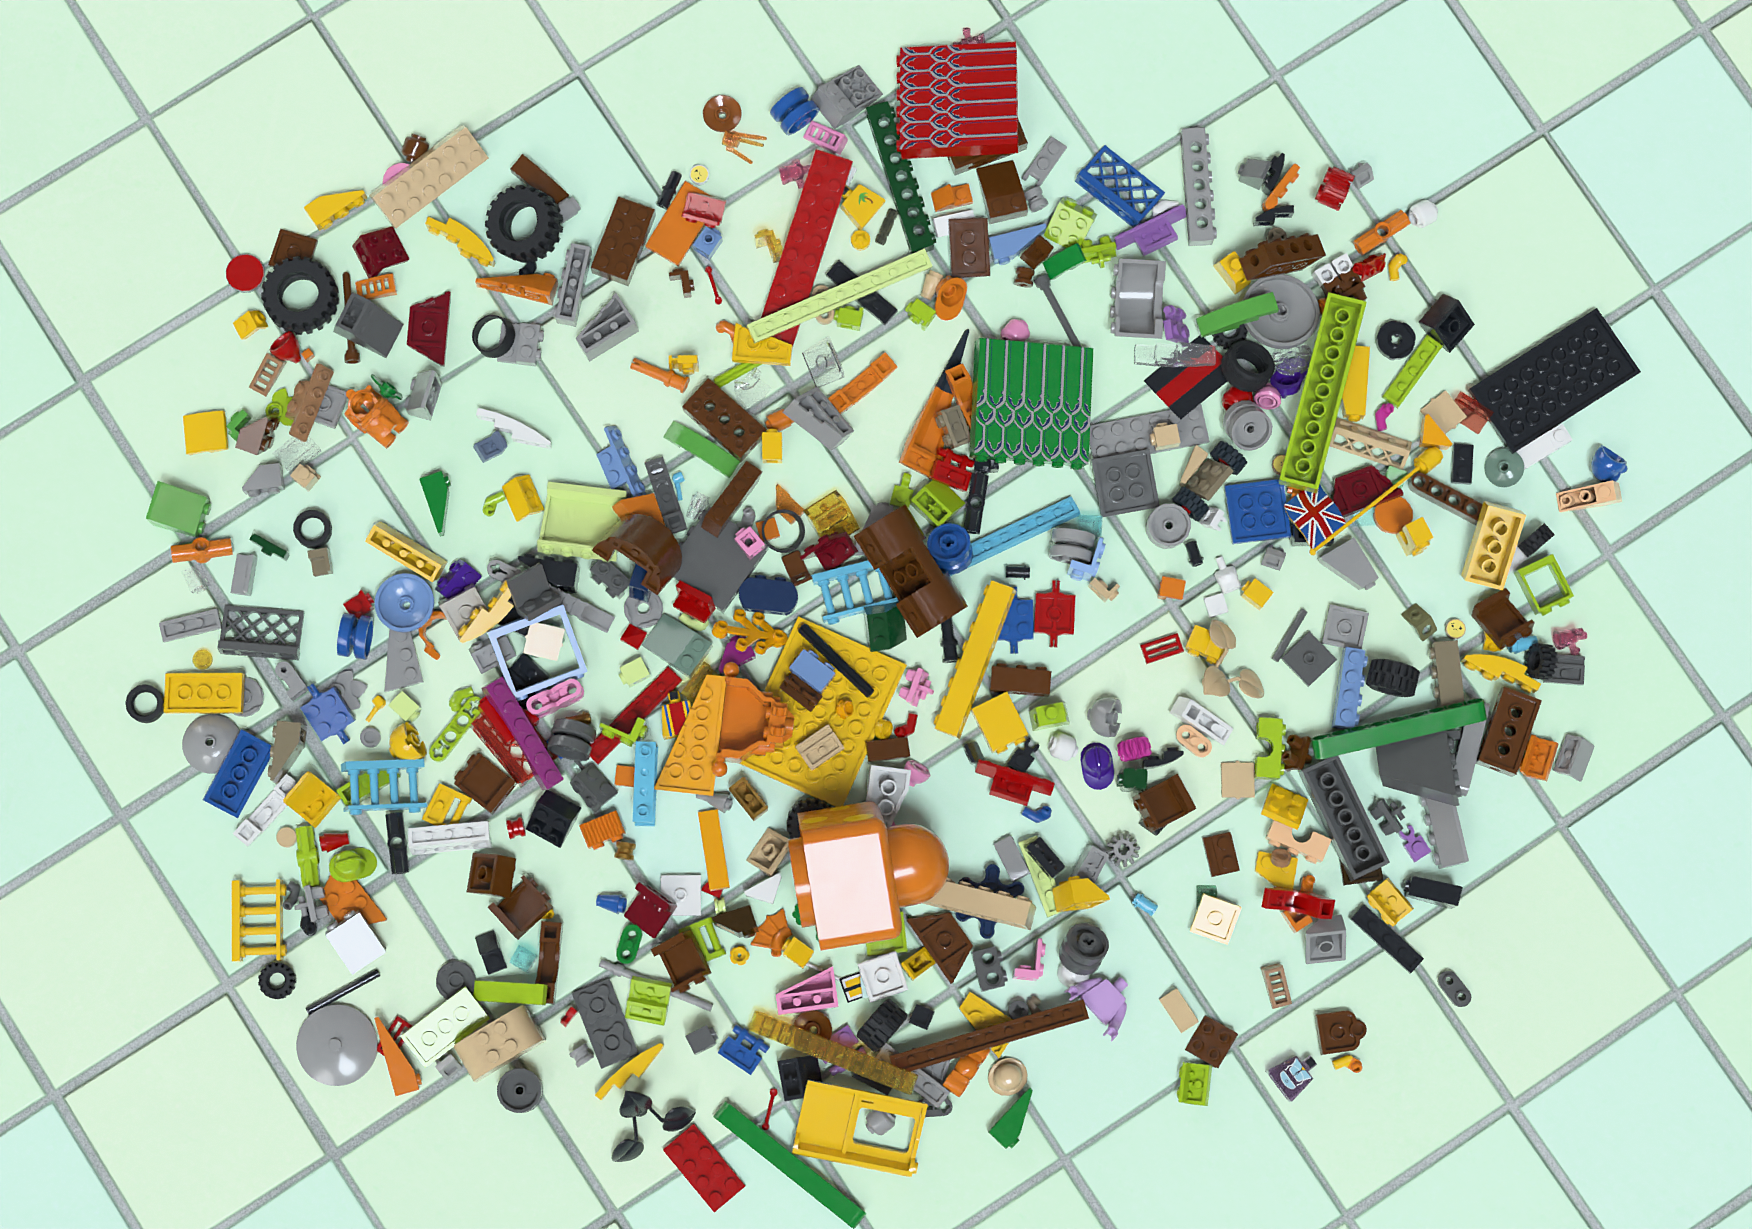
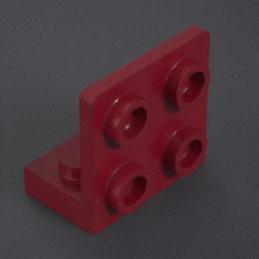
M393 227L360 235L352 245L368 279L377 277L382 269L402 264L409 260Z
M834 532L831 535L826 534L819 538V543L815 546L813 544L804 550L805 553L800 556V559L806 560L817 557L825 571L836 569L859 551L847 532Z
M638 882L635 889L639 893L625 912L624 917L634 925H637L650 937L656 938L677 908V905L649 884Z

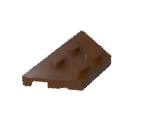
M951 913L909 918L907 920L908 924L949 983L952 984L973 947L972 943Z

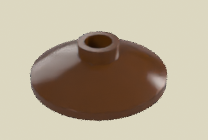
M820 1011L803 1012L794 1022V1039L803 1049L809 1051L822 1049L831 1039L832 1024L829 1018ZM814 1026L817 1028L816 1034H813L811 1032V1029Z

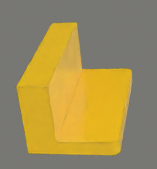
M529 474L515 477L502 486V490L517 522L523 520L528 515L544 511V507Z

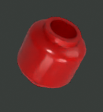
M1233 386L1222 396V406L1226 411L1237 402L1251 401L1250 392L1241 391Z

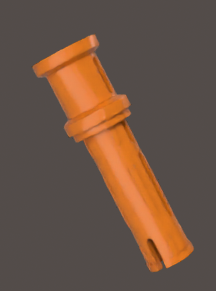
M636 357L633 359L634 363H631L630 369L662 381L666 387L676 388L682 394L686 391L690 381L689 377L679 376L673 370L667 372Z

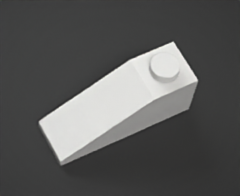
M1563 423L1517 451L1524 462V470L1565 447L1573 440Z
M1179 696L1170 711V714L1178 720L1192 726L1198 732L1221 745H1225L1234 729L1189 698Z

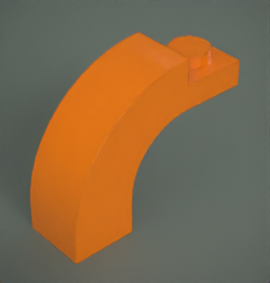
M962 363L946 370L945 373L955 402L960 406L965 422L971 430L973 385L971 377Z

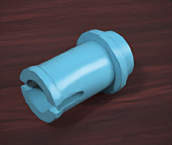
M1137 893L1131 902L1135 908L1139 907L1150 916L1158 908V905L1145 898L1143 893Z

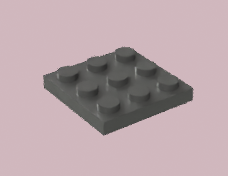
M1150 449L1091 459L1101 518L1160 506Z

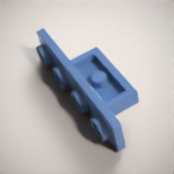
M617 426L605 427L604 431L611 446L596 455L610 488L616 490L627 483L633 497L646 495L645 486L639 479L637 468L629 456L630 452L623 442L621 431Z

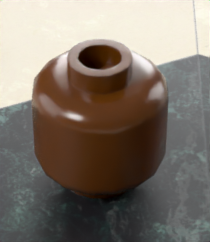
M412 134L405 138L401 153L406 156V161L413 162L428 151L429 143L425 137Z

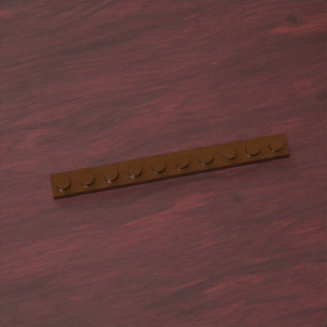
M1084 999L889 1057L894 1074L898 1076L1090 1018Z

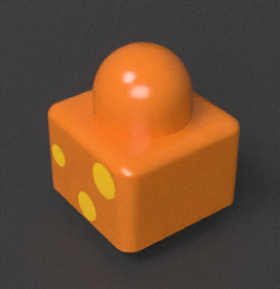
M872 801L797 813L801 837L787 839L802 928L816 927L820 951L897 938L902 931L900 908L918 905L930 900L942 889L948 877L949 857L941 839L931 830L920 825L901 824L886 827L880 808Z

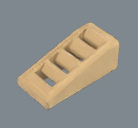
M1198 445L1194 447L1179 484L1181 487L1187 484L1189 479L1207 459L1208 453Z

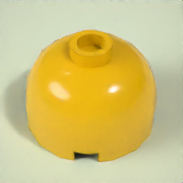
M409 722L399 725L390 735L389 752L394 758L397 757L399 760L421 759L427 755V749L424 741L419 742L416 736L419 733Z

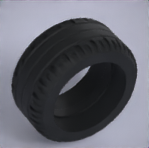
M1240 340L1233 343L1221 361V371L1225 379L1233 387L1245 392H1256L1265 387L1275 370V363L1269 351L1259 343L1250 340ZM1237 359H1243L1253 364L1258 374L1245 370L1238 363Z

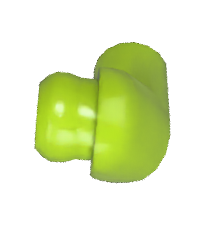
M503 491L485 499L482 509L484 515L488 517L493 516L497 504L506 500Z

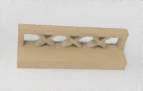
M1337 418L1330 447L1403 470L1411 451L1412 442ZM1338 434L1344 436L1347 442L1340 444L1334 442ZM1359 441L1364 443L1366 448L1358 450L1355 449L1353 444ZM1380 448L1384 454L1377 456L1373 454L1372 450ZM1398 454L1403 456L1401 463L1393 461L1390 456Z

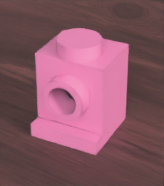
M750 526L747 529L743 527L735 534L737 536L734 538L735 542L750 560L765 548L764 542ZM748 539L753 542L750 546L745 544V541Z

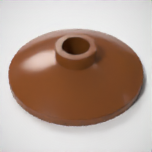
M726 95L711 98L703 109L704 122L710 129L716 132L733 130L739 124L742 116L739 103L734 98ZM721 114L726 115L724 119L719 118Z

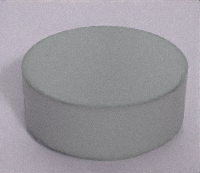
M368 727L361 732L360 740L364 746L374 748L380 743L381 735L375 728Z

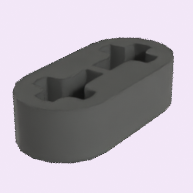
M947 1098L944 1100L945 1104L949 1105L946 1113H942L941 1109H935L925 1099L917 1101L925 1102L928 1106H932V1110H926L925 1117L947 1116L953 1108L952 1102Z

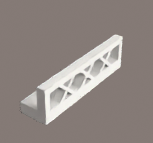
M488 821L408 828V843L412 855L492 848Z

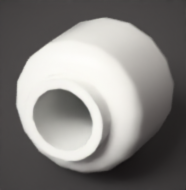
M1423 200L1411 206L1408 214L1409 220L1413 226L1424 228L1436 222L1438 208L1431 201Z
M1063 733L1053 735L1048 743L1050 755L1065 762L1069 761L1072 757H1076L1079 747L1076 746L1077 742L1074 737Z

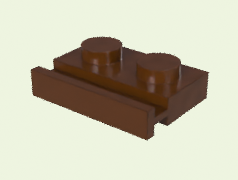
M1231 832L1202 838L1211 877L1240 871Z

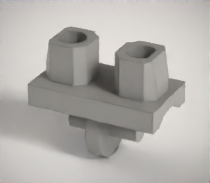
M304 886L307 903H305L304 896L298 897L299 904L295 905L294 909L301 910L302 917L308 916V908L311 922L318 923L320 919L329 916L327 905L318 907L316 905V899L325 898L324 887Z

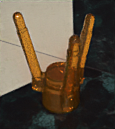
M726 131L722 139V145L727 146L726 151L732 152L744 161L752 164V160L735 150L734 147L738 148L740 142L764 147L763 143L744 138L767 140V137Z

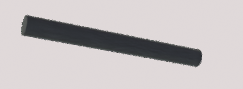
M376 969L305 1009L308 1015L381 975Z

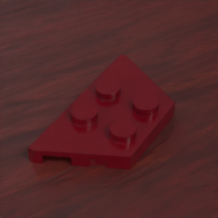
M450 291L436 298L427 299L423 303L412 305L409 311L406 345L445 367L451 303Z
M1370 465L1335 478L1333 502L1338 507L1343 518L1362 511L1391 488L1393 484L1390 479L1381 475L1378 469ZM1396 488L1374 506L1403 496V490Z

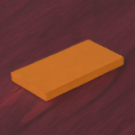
M686 181L645 245V248L678 267L705 224L697 221V223L688 222L686 218L681 217L685 208L687 194L691 191L710 196Z

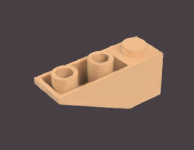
M1613 480L1556 493L1559 512L1601 507L1622 502L1619 483Z

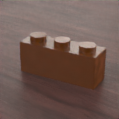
M996 663V666L991 668L989 692H1008V694L1049 697L1052 671H1047L1046 667H1036L1034 670L1027 669L1028 666L1016 665V668L1008 667V664Z

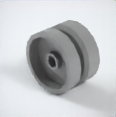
M1240 401L1233 404L1226 411L1223 418L1225 433L1238 448L1245 451L1261 448L1272 435L1273 426L1271 419L1252 401Z
M1173 503L1163 504L1155 508L1148 516L1145 525L1146 534L1156 547L1173 549L1183 543L1189 536L1191 519L1181 506ZM1170 523L1171 529H1167L1165 524Z
M1069 528L1053 529L1051 541L1056 545L1050 546V559L1070 564L1072 560L1087 565L1091 564L1093 553L1088 548L1094 546V534Z

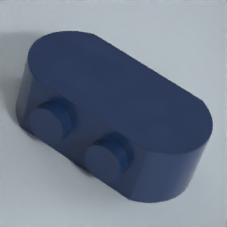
M755 575V578L750 577L741 584L739 600L741 606L747 612L787 616L797 607L798 592L791 582L786 581V578L775 577L774 580L767 579V576Z

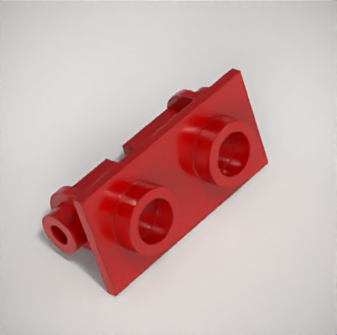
M1384 253L1380 256L1371 255L1364 259L1363 262L1355 263L1353 265V272L1362 276L1361 282L1377 275L1385 268L1386 254Z

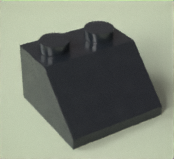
M1442 294L1419 320V324L1425 333L1443 345L1442 348L1449 353L1475 325L1460 301L1446 294Z

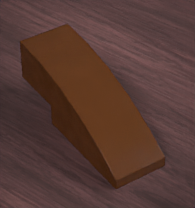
M523 154L510 168L514 176L526 185L532 186L555 200V204L569 197V194Z

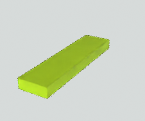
M1427 335L1382 398L1398 409L1443 345Z
M475 980L473 996L477 1001L546 1005L548 985Z

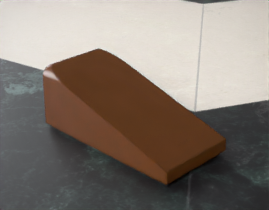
M907 737L866 742L868 762L910 757Z

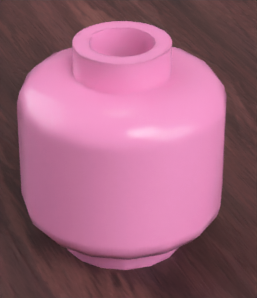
M1012 319L1001 330V340L1025 342L1030 336L1028 324L1023 320Z

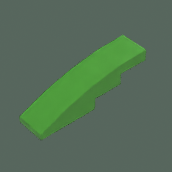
M1270 292L1196 318V322L1202 338L1239 328L1241 324L1257 321L1259 317L1277 313L1279 308L1274 293Z

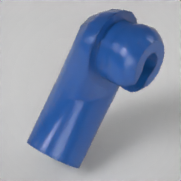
M1043 806L1036 811L1025 807L1021 815L1035 823H1040L1051 817L1052 810L1049 806Z

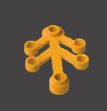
M742 609L735 610L733 619L741 623L745 628L728 626L727 622L723 620L716 622L712 628V634L720 639L725 638L727 633L747 636L745 639L739 638L735 644L736 649L742 652L746 651L748 646L759 639H766L765 642L758 641L755 645L754 650L760 655L765 654L766 650L772 646L776 648L782 647L788 640L785 632L773 629L764 621L765 616L761 612L754 613L752 622L755 625H759L764 631H760L745 618L746 612Z

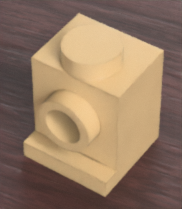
M299 464L290 475L296 483L308 492L321 478L315 470L306 464L305 466Z

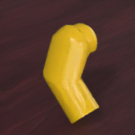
M1396 254L1389 262L1390 281L1400 280L1398 269L1407 263L1408 258L1406 255Z

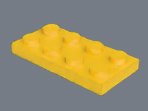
M165 673L164 713L243 714L245 674Z

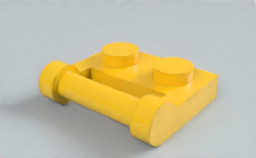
M439 783L422 820L434 826L447 825L444 821L455 798L461 801L449 824H458L472 798Z

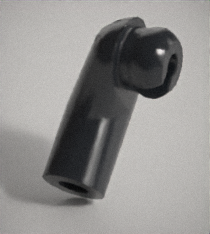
M307 908L308 916L302 917L301 915L300 927L306 935L312 936L317 932V927L311 922L309 909Z

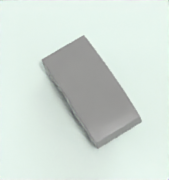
M1011 835L993 844L1012 882L1030 874Z

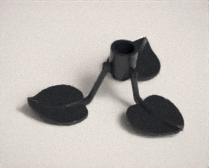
M626 1090L619 1113L622 1117L632 1118L634 1139H625L620 1142L612 1153V1161H631L643 1152L644 1145L638 1141L636 1116L642 1117L649 1110L663 1123V1130L674 1132L686 1127L694 1118L696 1111L688 1107H676L668 1111L665 1118H662L651 1107L652 1099L649 1096L640 1092Z

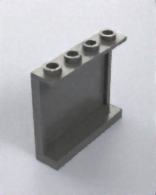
M709 507L707 511L704 509L699 515L698 520L700 521L696 526L692 525L686 534L688 536L686 541L679 543L682 553V564L680 570L673 578L711 596L717 610L724 614L738 594L741 584L750 577L768 551V546L765 544V548L750 560L734 539L737 537L735 534L742 528L732 521L727 524L718 538L701 528L705 515L711 509ZM750 539L745 541V544L747 546H750L753 543Z

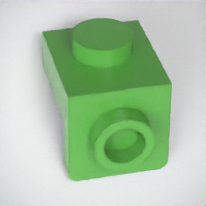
M243 409L240 412L237 411L231 417V422L226 426L230 430L228 434L236 442L240 429L251 420V417Z

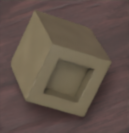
M327 547L307 551L314 577L333 574L330 551Z

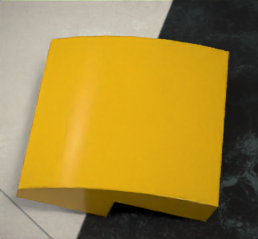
M225 411L203 412L183 416L187 455L228 450Z

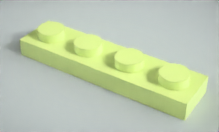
M1034 836L1019 842L1018 845L1048 918L1061 913L1056 912L1052 891L1057 885L1054 878L1050 880L1025 851V848L1038 838Z

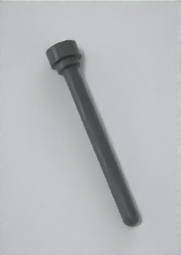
M1048 274L1038 277L1034 280L1037 288H1040L1041 291L1043 290L1072 346L1082 347L1050 288L1051 280Z

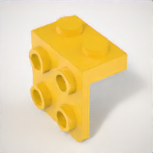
M307 771L287 793L283 802L316 828L341 797L314 774Z

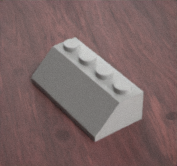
M1419 796L1420 805L1424 807L1426 813L1423 815L1424 823L1426 826H1429L1430 830L1428 840L1435 851L1433 854L1434 864L1438 865L1439 869L1468 862L1469 858L1456 806Z

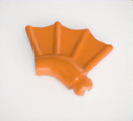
M783 908L775 915L766 916L765 922L757 927L759 932H756L755 938L750 943L752 946L771 949V956L780 957L782 955L781 951H783L782 947L785 944V940L793 935L788 927Z

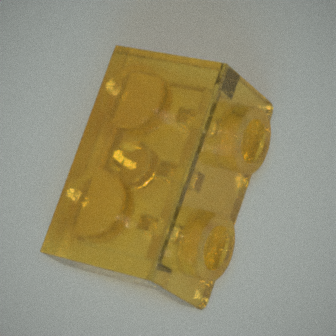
M763 229L758 231L754 235L756 249L768 246L772 262H779L783 249L780 238L776 239L773 230Z

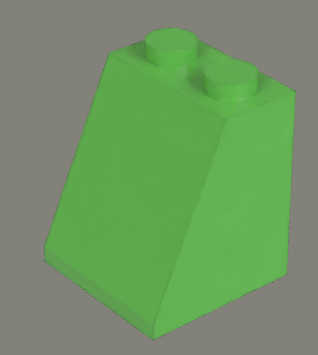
M157 481L146 519L153 526L199 538V535L203 534L205 529V516L209 515L211 510L210 500L205 496Z

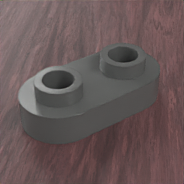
M1445 971L1439 975L1437 980L1438 986L1454 1006L1465 1007L1471 1002L1470 991L1454 972ZM1447 977L1452 979L1451 985L1446 983ZM1460 993L1464 994L1465 999L1463 1001L1459 1000L1458 995Z

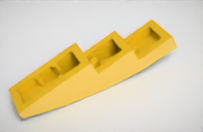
M659 1043L627 1062L605 1082L595 1096L603 1100L614 1085L622 1089L632 1074L640 1078L663 1049L664 1045Z

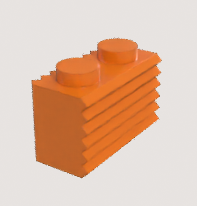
M616 810L579 825L588 849L593 848L594 851L605 846L604 843L611 840L614 843L622 840V835L626 834Z

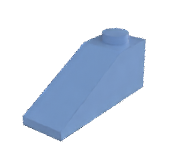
M1046 223L989 237V247L994 264H1009L1010 260L1016 258L1029 247L1039 235L1042 236L1045 233Z

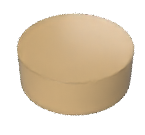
M285 827L278 831L276 839L280 846L290 848L296 844V832L293 829Z

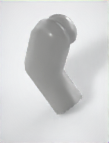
M747 507L743 510L744 514L741 522L736 523L739 527H745L746 529L749 526H753L756 517L753 509Z

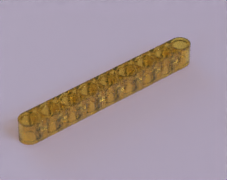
M756 1010L747 1029L909 1095L912 1094L919 1076Z

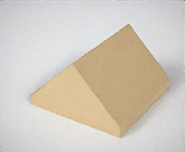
M767 828L746 861L769 877H772L789 853L788 838Z

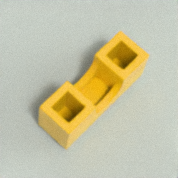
M1423 517L1406 524L1402 531L1396 535L1406 557L1411 554L1415 557L1423 553V550L1431 545L1430 541L1434 538Z

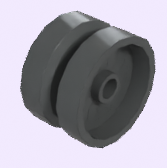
M571 719L554 720L552 727L554 735L549 738L547 749L551 753L575 761L589 760L592 751L590 744L594 743L596 730L585 723Z
M1088 923L1075 924L1069 929L1060 946L1059 958L1063 966L1070 972L1084 976L1093 974L1098 970L1107 954L1109 941L1100 928Z
M515 1068L506 1072L500 1078L497 1085V1096L500 1104L506 1110L514 1113H527L534 1110L540 1104L543 1097V1084L534 1072L524 1068ZM518 1087L523 1088L521 1095L516 1093Z

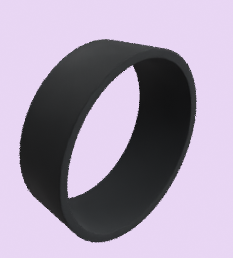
M497 315L482 317L475 324L472 331V341L481 354L489 358H498L506 354L511 349L515 340V329L508 319ZM493 319L502 320L506 329L502 343L492 350L481 349L478 344V336L482 327Z
M781 509L772 512L765 519L762 526V536L770 549L780 553H787L800 546L805 536V526L800 516L795 512ZM775 514H789L798 522L799 537L788 548H776L765 537V524Z

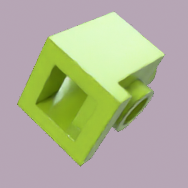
M918 298L914 303L911 301L905 309L908 316H910L909 319L916 325L920 323L923 331L927 329L936 316V311Z
M851 306L836 309L834 320L837 321V327L860 331L864 308L860 307L859 311Z

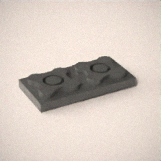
M610 979L572 993L601 1069L639 1054Z

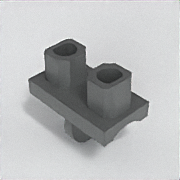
M1382 799L1370 811L1375 820L1383 815L1388 820L1386 824L1380 827L1385 836L1394 832L1398 833L1404 829L1395 816L1397 815L1400 821L1405 818L1401 812L1406 808L1404 805L1398 807L1394 801L1390 804L1394 810L1392 811L1385 799Z

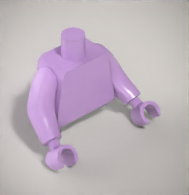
M1101 977L1092 978L1071 986L1064 991V993L1069 992L1071 994L1070 1001L1080 996L1079 999H1084L1087 1008L1105 1026L1108 1024L1107 1030L1103 1033L1104 1037L1106 1034L1110 1035L1111 1042L1117 1037L1127 1010L1126 998L1121 992L1128 984L1123 978L1119 977L1113 984Z

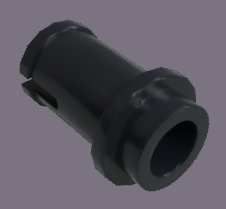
M1197 541L1186 543L1185 547L1190 559L1189 564L1192 567L1202 565L1204 557H1201Z
M1026 565L1024 567L1006 566V578H1024L1026 580V578H1030V567H1026Z

